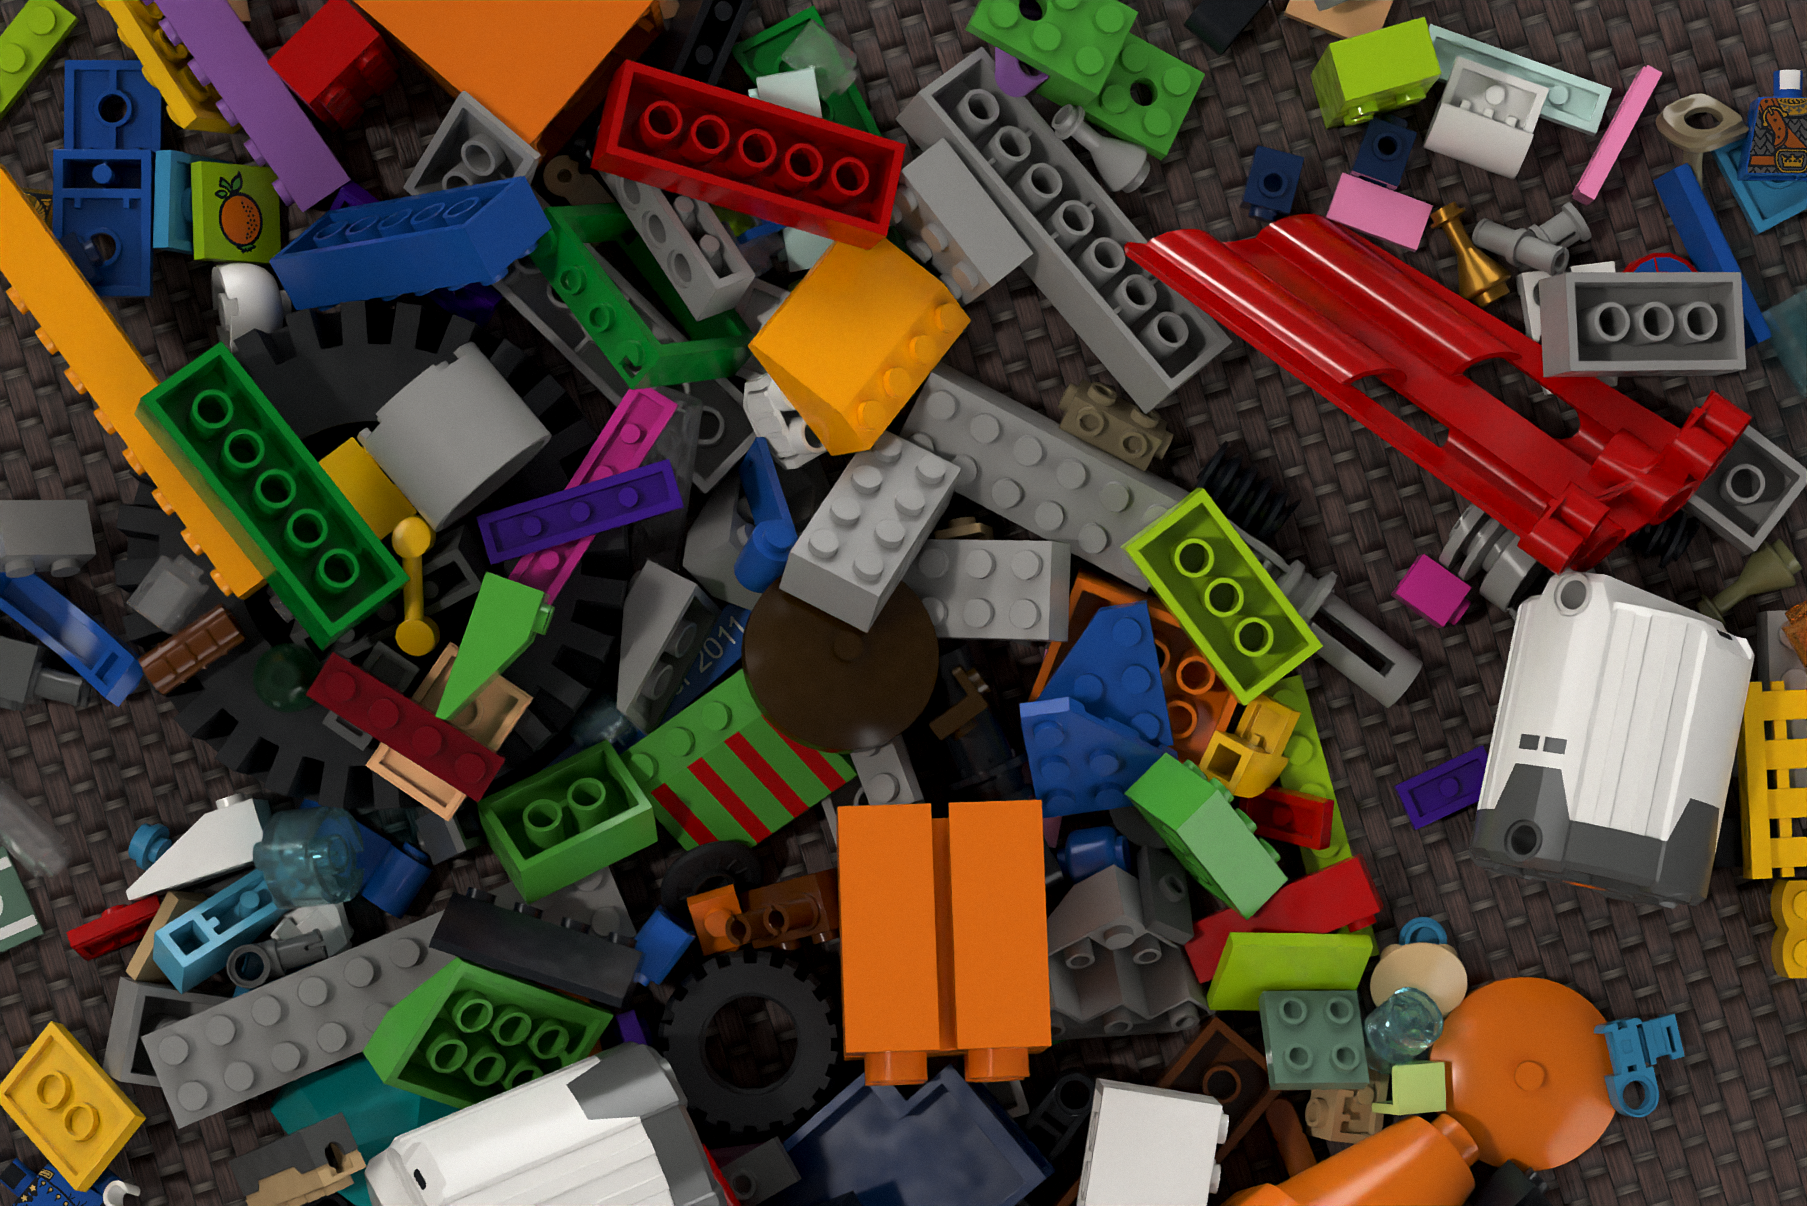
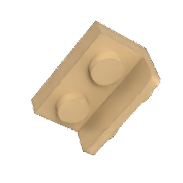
M1365 1045L1370 1083L1364 1089L1311 1090L1310 1101L1305 1110L1306 1134L1329 1141L1356 1144L1382 1130L1384 1114L1372 1112L1371 1102L1386 1101L1393 1050Z

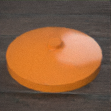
M1517 976L1494 980L1481 985L1465 995L1461 1004L1454 1008L1446 1018L1442 1019L1432 1039L1427 1061L1445 1062L1446 1111L1435 1112L1436 1116L1447 1114L1460 1123L1478 1146L1480 1151L1479 1160L1498 1168L1510 1159L1522 1172H1525L1529 1167L1534 1171H1542L1555 1168L1577 1158L1600 1138L1616 1111L1610 1103L1604 1078L1605 1075L1613 1074L1605 1035L1594 1033V1028L1597 1025L1607 1021L1595 1006L1581 994L1560 983L1547 979Z

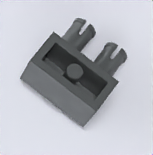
M0 635L1 708L25 712L27 704L42 705V701L45 698L72 704L75 707L81 705V707L87 708L91 701L94 687L82 676L54 669L53 659L55 652L49 647Z

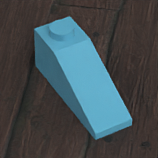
M274 857L154 933L153 960L182 995L223 969L234 949L241 945L251 944L302 899L304 892Z

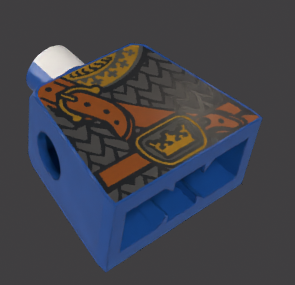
M1774 71L1773 97H1758L1750 103L1746 121L1749 132L1747 137L1743 138L1737 181L1807 182V97H1803V71Z

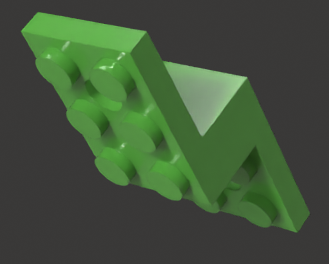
M979 0L965 30L1048 75L1049 77L1037 86L1036 93L1061 107L1067 104H1071L1073 107L1081 106L1085 110V120L1124 141L1133 142L1145 147L1149 155L1160 161L1167 156L1205 74L1130 33L1129 31L1138 14L1136 10L1117 0H1035L1041 7L1042 17L1040 20L1031 21L1021 14L1019 9L1020 0ZM1133 83L1144 84L1150 89L1152 93L1151 105L1141 106L1132 99L1130 88Z

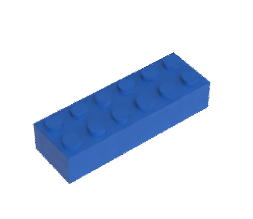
M520 176L329 210L270 259L269 262L296 310L317 307L319 311H326L340 304V302L368 301L380 297L383 301H390L405 293L414 292L415 296H422L437 288L447 287L448 291H455L469 283L480 282L482 286L491 285L508 274L507 267L515 259L532 253L538 247L536 241L552 227L526 177Z

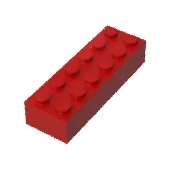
M626 59L611 75L590 168L870 250L887 237L906 144Z

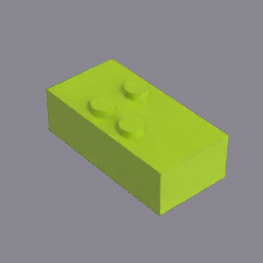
M1421 17L1328 44L1310 76L1326 130L1342 125H1345V127L1357 125L1373 119L1374 116L1416 105L1426 98V93L1442 73L1426 18Z
M1204 488L1195 489L1120 546L1235 700L1243 706H1246L1323 647Z

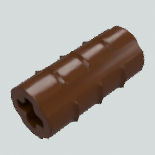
M219 603L205 614L199 615L196 620L183 629H178L177 633L164 642L157 643L155 648L141 656L138 661L153 686L162 695H166L180 684L187 683L189 678L202 669H207L208 665L221 656L228 655L230 650L244 642L247 637L231 611L223 603Z

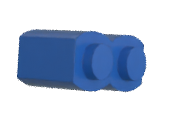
M659 904L634 937V939L638 940L635 950L646 953L638 978V982L644 986H647L650 981L660 985L697 935L696 929L691 924L671 914L663 904Z

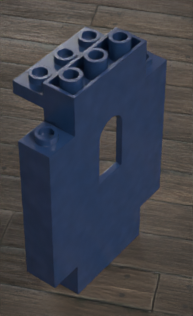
M959 1057L949 1063L917 1092L910 1085L865 1086V1072H863L782 1143L802 1179L756 1206H815L852 1190L862 1206H1016L1051 1176L1056 1169L982 1082H965L964 1060Z

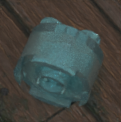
M318 806L277 812L268 821L264 829L262 841L255 843L253 847L254 865L259 871H263L266 884L272 894L273 902L280 910L348 902L358 893L364 877V868L357 869L356 854L364 852L363 839L355 819L345 809Z

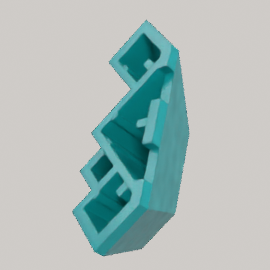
M363 1052L343 1059L341 1065L312 1072L284 1084L270 1105L271 1112L287 1134L342 1112L358 1146L357 1150L361 1153L366 1166L370 1159L387 1149L395 1137L460 1111L459 1108L384 1084ZM366 1167L351 1174L354 1184L337 1191L355 1206H372L364 1175Z

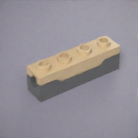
M342 1112L270 1141L228 1161L243 1196H246L248 1206H300L307 1202L310 1203L354 1184L351 1174L367 1167L361 1153L357 1150L358 1146Z

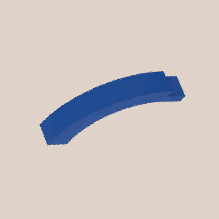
M37 571L29 576L10 578L6 576L5 572H0V609L58 654L104 698L119 707L127 695L138 687L141 677L144 675L138 661L141 656L97 618Z

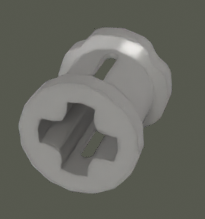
M1570 202L1561 206V213L1542 225L1537 226L1533 224L1528 227V230L1535 233L1536 238L1564 248L1571 246L1578 240L1586 242L1592 238L1585 220Z

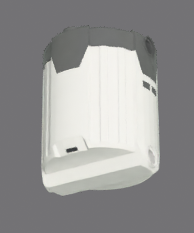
M1565 571L1559 576L1555 574L1550 577L1542 595L1530 596L1518 608L1468 851L1475 865L1483 870L1518 879L1531 880L1533 878L1601 893L1605 898L1649 906L1675 909L1678 905L1682 904L1695 907L1707 899L1755 657L1748 640L1728 633L1720 621L1608 575Z
M626 1041L591 1057L394 1138L387 1149L369 1160L364 1172L372 1206H727L723 1187L714 1179L700 1138L686 1110L688 1100L677 1081L671 1065L654 1048L633 1041Z

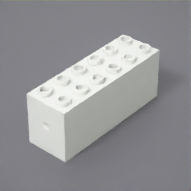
M1096 1078L1076 1206H1207L1208 1194H1216L1219 1187L1221 1164H1216L1214 1157L1216 1145L1225 1144L1229 1115L1224 1114L1223 1106L1213 1096Z

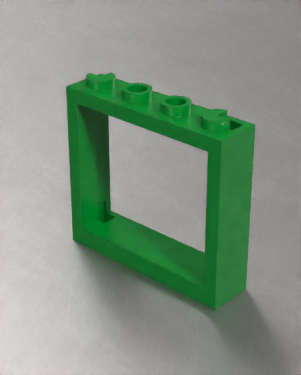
M619 202L546 207L543 210L552 228L536 241L538 247L528 255L631 390L733 377L753 355L752 351L748 348V344L755 335L734 308L698 322L695 320ZM633 229L638 234L635 239L630 234ZM616 241L693 341L660 344L583 243ZM630 362H632V364L635 367H642L636 375H634V373L628 367V364Z

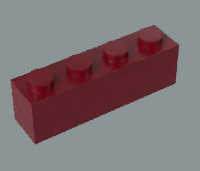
M338 651L332 652L306 693L311 699L477 802L480 801L507 758L450 721L435 717L436 713Z

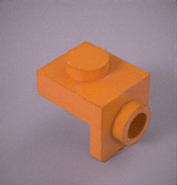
M734 884L687 897L688 907L704 956L714 953L721 955L736 951L742 946L733 944L728 939L725 930L728 918L742 913Z

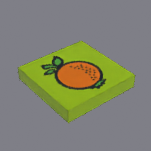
M207 161L191 163L194 260L271 265L269 260L281 251L279 194L271 184L278 177L271 167Z

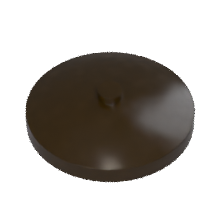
M783 574L779 576L765 590L753 607L746 622L741 646V660L746 685L751 697L764 717L791 740L805 747L827 753H859L882 746L900 735L924 710L934 690L939 667V648L934 625L925 606L915 592L901 580L866 633L779 589Z

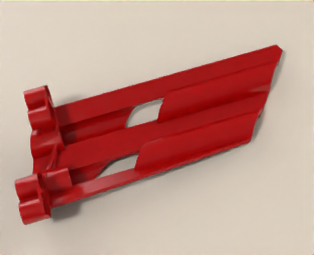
M1297 214L1284 217L1263 228L1256 238L1232 242H1220L1203 230L1180 229L1154 237L1145 244L1127 242L1124 245L1125 254L1131 260L1518 535L1521 539L1517 547L1558 576L1568 568L1578 572H1586L1606 558L1624 539L1636 533L1647 524L1652 526L1658 525L1675 514L1694 495L1699 485L1716 471L1752 420V416L1718 392L1711 390L1701 408L1696 406L1682 429L1595 377H1543L1541 344L1342 224L1328 220L1321 215ZM1502 357L1573 407L1580 420L1579 431L1571 438H1552L1464 376L1463 372L1471 365L1482 360ZM1366 376H1376L1449 428L1446 442L1442 447H1438L1355 388L1351 383Z

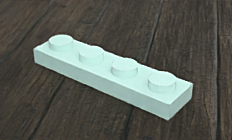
M1433 24L1429 25L1428 29L1442 73L1436 81L1447 83L1456 56H1460L1549 88L1539 115L1540 118L1591 136L1597 133L1612 88Z

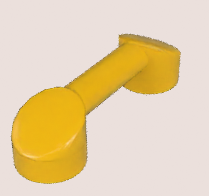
M413 515L401 520L397 524L391 538L395 552L402 557V569L410 578L403 589L405 621L399 624L395 638L398 646L407 654L423 656L431 652L437 646L440 639V631L436 622L424 615L422 555L433 547L436 540V532L422 516Z

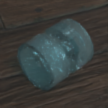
M1411 987L1397 989L1378 1008L1361 1020L1367 1065L1379 1073L1391 1075L1394 1065L1409 1064L1418 1054L1425 1051L1441 1036L1444 1026L1442 1013L1437 1004L1426 993Z

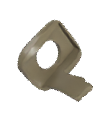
M1702 93L1686 96L1667 105L1656 118V126L1660 135L1684 151L1682 165L1685 163L1690 165L1701 189L1703 153L1747 137L1749 128L1743 122L1740 114L1717 99ZM1707 112L1711 113L1721 124L1712 129L1700 130L1688 126L1685 120L1692 114Z

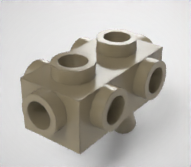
M1081 379L1078 386L1070 382L1057 406L1058 409L1064 411L1059 429L1144 472L1153 457L1159 460L1163 458L1174 434L1166 431L1168 422L1161 419L1157 411L1153 409L1148 414H1145L1137 404L1134 405L1118 397L1111 387L1100 382L1090 383Z

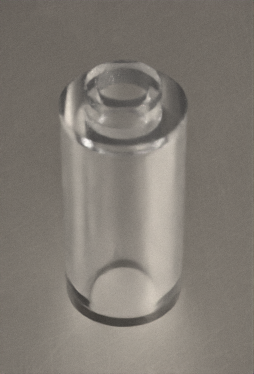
M0 777V844L36 879L41 878L45 874L50 879L54 878L71 861L72 858L67 852L72 844L3 777Z

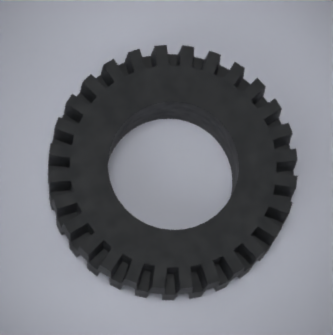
M367 301L340 302V312L324 315L307 308L285 315L288 325L272 333H266L254 328L233 340L239 350L233 356L312 455L337 442L358 436L359 432L366 427L371 432L374 431L380 424L377 421L378 416L376 413L391 398L431 365L437 366L445 360L451 364L458 360L454 352L460 346L468 342H474L552 434L551 439L544 448L514 477L491 495L496 510L565 490L598 438L591 423L569 394L524 351L505 338L502 341L492 336L475 322L454 314L451 319L438 316L422 305L397 302L396 309L377 308ZM131 467L129 473L139 481L137 493L133 504H120L116 529L128 537L127 560L115 561L116 586L128 592L131 600L133 614L122 617L129 641L142 647L146 654L155 648L157 643L164 642L177 633L178 629H183L196 620L199 615L205 614L219 603H223L231 611L247 637L244 642L230 650L228 655L221 656L208 665L207 669H202L189 678L187 683L180 684L166 695H162L153 686L142 670L154 693L168 697L178 710L179 714L173 719L190 737L208 743L218 752L215 759L232 771L251 775L264 782V788L287 797L303 798L318 802V805L341 809L386 810L424 806L365 766L381 742L373 738L365 751H362L322 724L330 710L306 695L318 675L315 674L312 668L300 660L280 638L264 608L260 590L246 600L237 598L234 593L227 597L210 575V572L216 568L205 552L197 556L182 537L180 532L187 527L177 513L174 512L168 516L153 497L151 492L157 486L148 473L145 472L139 476ZM630 524L598 533L552 604L555 610L546 635L537 633L534 642L500 674L534 698L499 748L498 752L507 758L489 786L495 784L494 780L508 772L523 768L541 754L539 750L555 735L565 733L576 720L575 714L579 713L578 709L592 690L598 689L609 669L607 660L616 639L621 638L623 606L626 599L627 586L633 576V558L629 552L628 529H631ZM521 557L503 562V578L508 579ZM425 677L412 681L405 694L412 698Z

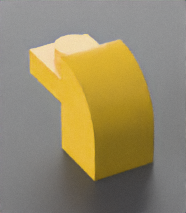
M1264 692L1247 704L1234 734L1215 730L1198 768L1206 775L1208 782L1213 777L1216 778L1234 796L1252 798L1260 795L1277 780L1290 759L1282 753L1301 712Z

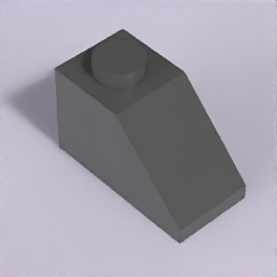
M470 797L465 798L449 822L433 811L415 820L419 829L417 832L419 845L422 851L431 857L433 865L453 859L488 843L483 835L477 801Z

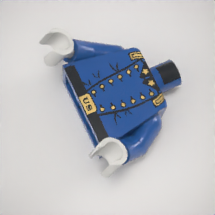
M16 1158L0 1175V1182L18 1197L12 1206H124L123 1197L126 1192L139 1196L141 1191L139 1187L123 1182L108 1167L87 1193L74 1190L51 1162L37 1175Z

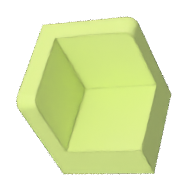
M1415 1059L1400 1061V1065H1394L1392 1067L1393 1100L1371 1102L1372 1112L1407 1115L1446 1111L1445 1062Z

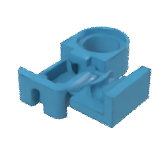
M1664 1013L1660 1014L1657 1018L1642 1021L1639 1018L1625 1017L1599 1024L1594 1028V1033L1605 1035L1613 1074L1605 1075L1604 1078L1610 1103L1618 1113L1631 1117H1644L1656 1108L1659 1101V1089L1653 1066H1646L1645 1062H1648L1649 1065L1657 1064V1057L1668 1055L1673 1060L1685 1056L1675 1014ZM1632 1081H1638L1645 1090L1643 1103L1635 1109L1629 1108L1623 1099L1624 1088Z

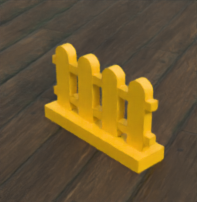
M1762 681L1749 682L1737 742L1743 878L1746 879L1772 878V868H1780V877H1795L1794 867L1807 866V837H1792V818L1807 817V787L1790 788L1789 769L1807 768V738L1787 739L1786 720L1807 719V689L1785 690L1784 681H1769L1770 691H1762ZM1764 721H1772L1773 740H1765ZM1774 769L1775 789H1768L1767 770ZM1769 819H1777L1778 838H1770Z

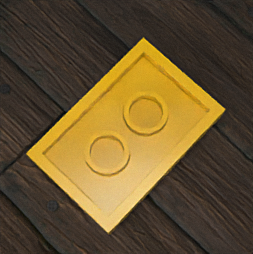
M53 1021L47 1025L0 1084V1105L76 1191L87 1193L146 1119L144 1114L61 1023Z

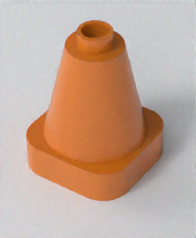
M1440 1114L1431 1123L1419 1116L1409 1115L1276 1186L1265 1183L1237 1191L1220 1206H1463L1475 1188V1181L1469 1167L1480 1158V1151L1465 1128L1449 1115Z

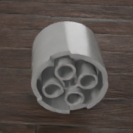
M468 342L454 352L458 358L455 362L449 364L445 360L437 366L433 364L418 375L376 413L378 416L377 421L380 424L374 431L371 432L366 427L357 436L358 441L435 532L449 527L494 494L524 468L552 437V434L474 342Z

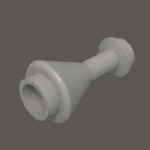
M1071 104L1063 106L1052 120L1055 136L1060 140L1071 136L1090 151L1107 191L1117 192L1123 190L1125 193H1130L1136 190L1144 182L1150 171V163L1146 160V148L1133 142L1101 136L1083 121L1085 110L1081 106L1073 107Z

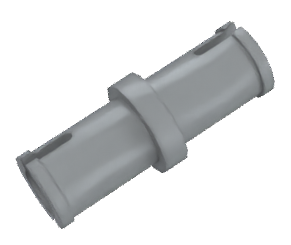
M1483 218L1476 225L1472 235V242L1475 247L1484 248L1506 258L1509 264L1516 267L1527 265L1555 276L1562 274L1568 265L1569 251L1567 248L1535 237V233L1526 228L1514 230L1497 224L1490 219Z

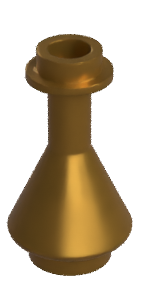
M1456 201L1430 215L1434 222L1430 227L1432 229L1442 227L1457 254L1459 296L1468 301L1471 300L1474 305L1483 308L1510 293L1505 281L1511 278V272L1473 245L1459 219L1466 210L1465 208L1459 209Z

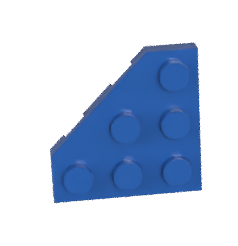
M1141 600L1099 608L1075 645L1069 650L1036 701L1070 697L1084 704L1085 712L1101 720L1108 716L1138 731L1139 739L1155 747L1161 744L1166 746L1174 745L1148 601Z
M1070 697L1019 704L1036 800H1042L1043 818L1134 806L1124 793L1165 753L1178 760L1177 751L1164 744L1155 747L1139 739L1138 731L1108 716L1101 720L1085 712L1084 704Z

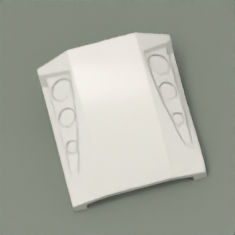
M768 372L745 383L743 399L745 413L756 436L766 438L772 459L783 469L799 468L808 461L827 452V449Z

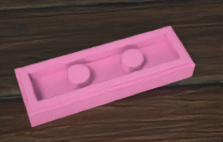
M1647 65L1636 74L1572 193L1573 199L1586 206L1595 200L1657 85L1662 72Z

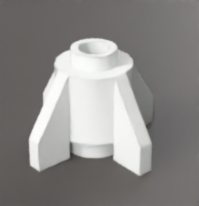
M326 871L316 877L308 887V891L304 892L302 899L273 923L275 930L270 935L280 942L318 928L324 941L312 944L308 948L311 950L320 946H326L328 958L345 952L352 947L350 939L353 936L354 929L348 923L338 884Z

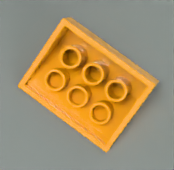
M884 238L870 250L834 240L748 344V348L830 455L834 456L870 450L971 322V319L944 283L888 239Z

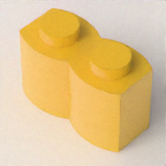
M1777 879L1772 889L1770 902L1772 917L1778 927L1771 946L1773 966L1778 976L1807 978V879Z

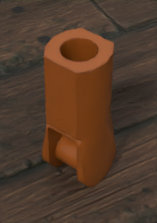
M1277 1096L1265 1110L1266 1118L1291 1178L1318 1163L1306 1133L1302 1131V1125L1294 1105L1288 1098Z

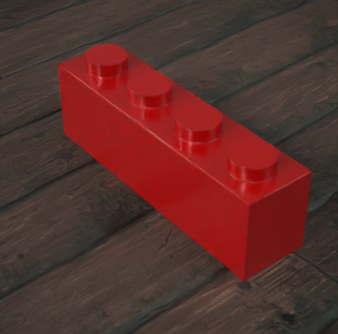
M1361 852L1283 884L1248 920L1244 919L1230 907H1225L1193 920L1194 937L1184 947L1201 984L1211 979L1213 980L1230 932L1329 934V932L1347 925L1351 933L1376 923L1377 920L1374 914L1380 912L1384 905Z

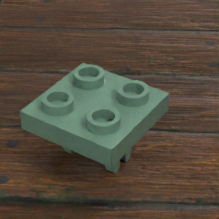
M1357 990L1262 992L1258 1001L1270 1090L1364 1089L1370 1083Z

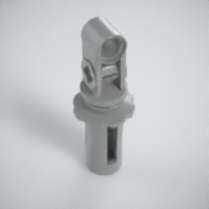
M1227 519L1323 645L1315 653L1386 708L1391 707L1414 681L1422 668L1423 662L1334 594V589L1332 588L1336 583L1338 575L1333 571H1329L1317 580L1310 573L1305 572L1306 566L1299 560H1295L1290 565H1287L1285 560L1271 548L1248 535ZM1317 610L1383 660L1386 664L1382 669L1377 672L1310 620Z

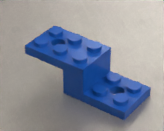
M65 60L64 149H53V234L57 239H60L75 232L82 236L84 241L91 238L94 240L97 236L104 234L113 237L116 243L115 254L111 259L105 261V265L99 267L104 281L92 286L100 298H153L154 172L156 151L164 150V98L160 91L153 87L142 73L143 65L140 60ZM110 97H122L127 105V111L123 119L115 123L105 121L101 112L103 103Z

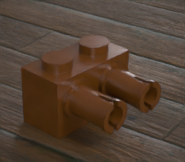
M837 867L739 893L744 913L730 916L725 925L726 935L733 944L743 945V943L747 944L752 941L754 949L773 945L776 953L803 947L802 937L810 935L813 944L839 938Z

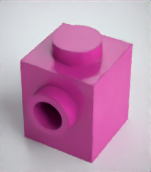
M1422 554L1416 558L1391 596L1438 629L1444 627L1447 622L1455 625L1471 604L1465 596L1472 587L1427 555Z

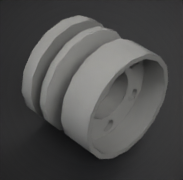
M1473 503L1465 510L1452 528L1449 540L1438 561L1440 565L1450 570L1466 556L1467 558L1458 572V578L1463 582L1472 578L1481 569H1484L1487 574L1481 584L1479 594L1503 612L1509 611L1521 599L1545 569L1544 565L1517 547L1521 539L1518 535Z

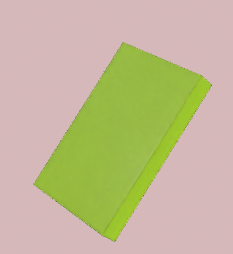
M1230 932L1206 996L1209 1010L1260 1011L1258 998L1263 991L1357 990L1373 950L1370 935Z

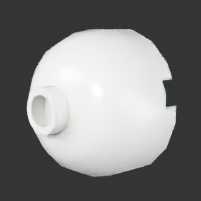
M241 262L224 263L223 265L213 267L211 279L213 310L218 309L221 326L216 325L219 342L222 341L232 355L239 351L233 340L254 328L266 333H272L283 328V319H286L285 315L292 313L291 300L285 290L279 291L274 276L265 268Z

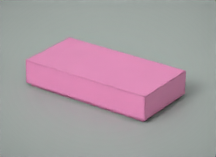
M1342 172L1326 218L1338 222L1347 228L1416 252L1433 205Z

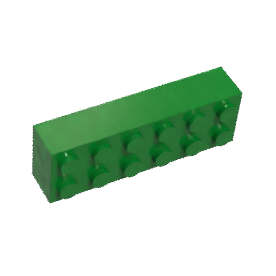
M222 341L140 398L134 415L321 651L325 650L402 592L410 580L409 576Z

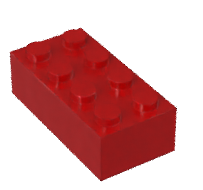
M329 0L267 61L268 65L291 92L332 133L340 126L344 130L352 126L364 112V108L361 105L374 92L378 96L386 92L397 80L399 75L395 71L401 66L380 33L346 0Z

